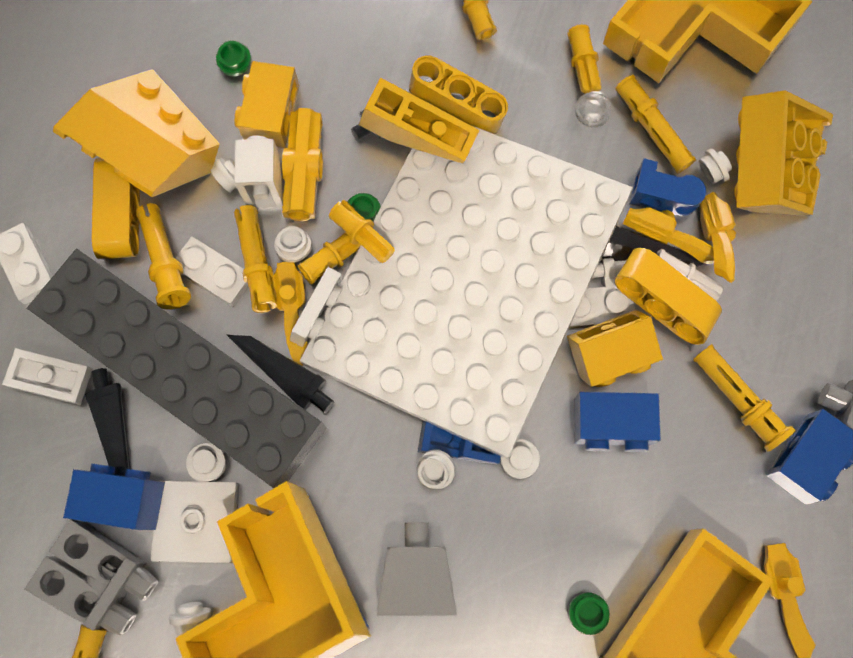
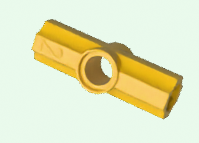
M298 108V110L291 112L288 148H284L282 155V175L285 181L282 214L285 218L302 222L315 219L318 182H321L323 173V154L320 149L323 119L321 113L315 112L311 108Z

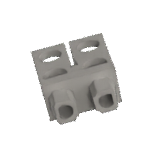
M70 519L49 551L55 556H46L24 590L72 618L83 622L85 626L93 631L104 628L122 635L128 631L137 615L121 605L127 593H131L142 601L146 600L156 587L158 580L144 569L147 564L146 562L97 532L96 528L89 523Z

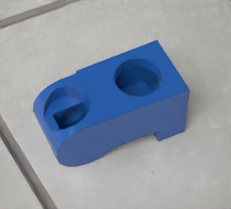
M644 158L636 173L629 204L643 208L650 207L660 212L669 210L678 216L692 214L706 195V187L700 178L693 175L677 177L656 171L658 162Z

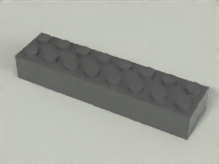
M77 248L27 307L33 314L273 488L289 481L327 429L319 419Z

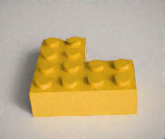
M627 0L610 20L603 45L626 61L633 57L636 59L633 66L660 83L696 38L701 35L757 74L795 28L812 1Z
M286 481L256 498L258 506L248 503L217 521L247 597L175 639L182 658H333L371 636L305 488Z
M706 529L690 530L603 658H737L728 650L774 580Z

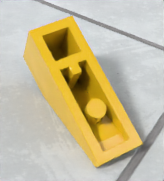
M381 77L364 108L359 122L360 126L390 142L462 164L465 162L480 131Z

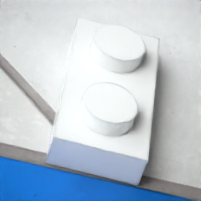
M22 222L0 234V263L18 300L26 305L35 299L53 275L27 225Z
M191 236L175 258L182 264V276L231 307L236 305L248 288V283H245L242 272L244 268Z
M327 267L291 332V342L303 347L308 337L313 340L316 339L325 322L324 319L320 318V315L325 306L333 308L342 291V288L337 286L341 273Z
M15 348L2 385L81 405L93 369L85 365Z

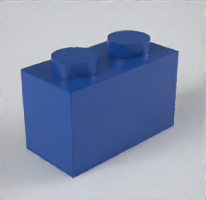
M579 392L574 398L575 444H585L587 451H608L609 445H625V451L627 452L649 451V446L661 441L659 393Z
M824 409L808 414L766 476L804 504L826 501L837 489L838 483L835 480L842 469L846 470L853 464V430Z
M91 463L90 471L73 469L63 518L133 530H156L165 482L150 480L151 472L126 469L125 476L114 475L116 467Z

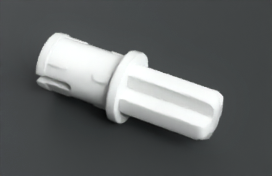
M660 249L657 252L659 257L716 301L719 299L723 292L722 284L696 270V265L693 263L687 265L665 252L664 249Z

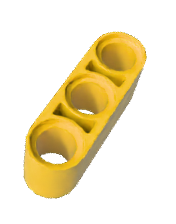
M430 55L422 56L414 62L409 81V91L411 94L469 125L493 134L499 131L508 111V102L502 94L436 57ZM427 76L430 77L433 81L426 82L419 77ZM451 94H460L464 97V99H456L453 96H451ZM482 111H491L496 117H488Z
M96 158L93 165L92 247L97 259L137 257L139 253L140 222L137 218L136 210L140 207V189L114 173L115 167L101 158Z
M645 248L634 249L615 278L617 289L678 337L691 344H704L722 313V308L715 299L656 253Z

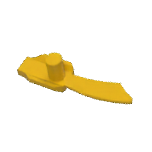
M711 192L705 196L700 204V222L705 239L713 242L715 274L732 283L735 278V257L731 241L736 237V232L733 230L735 222L730 205L721 200L715 192Z
M650 207L629 209L623 222L624 225L664 244L669 242L702 263L714 264L713 247L692 235L675 230L676 220L673 212L669 210L659 212Z
M280 262L277 263L276 271L271 279L272 290L276 300V308L279 311H284V331L290 355L294 362L303 366L300 359L308 346L307 341L303 347L290 341L291 332L299 319L298 309H302L306 303L303 275L296 269L295 263Z
M785 543L764 546V569L766 575L774 580L769 588L770 595L776 600H781L783 621L796 656L798 658H811L816 645L807 630L796 597L803 595L806 590L799 560L789 552Z

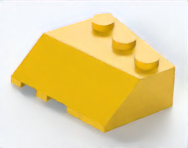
M153 69L89 89L53 126V133L63 139L66 137L73 139L82 145V152L91 158L100 157L115 167L114 173L150 197L157 196L210 174L220 145Z
M786 90L742 97V109L738 115V124L741 129L740 146L736 151V160L739 165L738 182L734 188V196L737 201L736 208L754 213L813 215L821 177L816 163L817 158L826 153L828 142L822 139L824 126L832 124L833 114Z

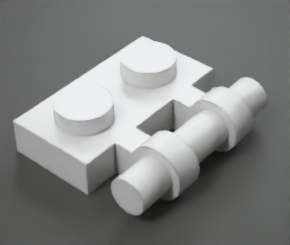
M613 258L600 260L593 278L601 277L602 287L587 288L569 330L589 328L636 310L635 303L617 289L615 285V278L627 260L614 261Z

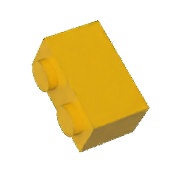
M252 61L250 73L244 75L242 82L243 103L242 106H237L234 117L235 127L239 129L243 140L250 136H263L268 139H274L276 147L286 148L291 112H294L299 90V81L295 67Z
M638 310L567 335L578 375L591 387L611 385L619 376L627 373L637 374L645 372L651 368V364L663 360L652 318Z

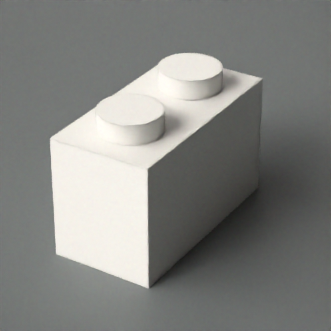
M250 136L246 140H235L234 183L245 204L255 206L257 211L282 210L285 181L282 175V160L274 139H268L263 136Z

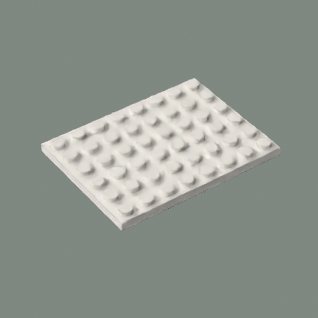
M477 128L480 131L463 164L420 150L411 149L373 221V229L394 247V254L385 263H380L362 245L360 246L339 285L342 291L333 308H327L322 318L325 322L316 339L310 340L300 362L313 370L421 420L427 421L462 439H466L505 459H509L629 200L633 187Z

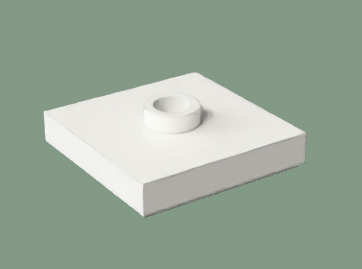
M160 481L165 482L156 530H153L151 562L233 563L217 521L237 510L239 483Z

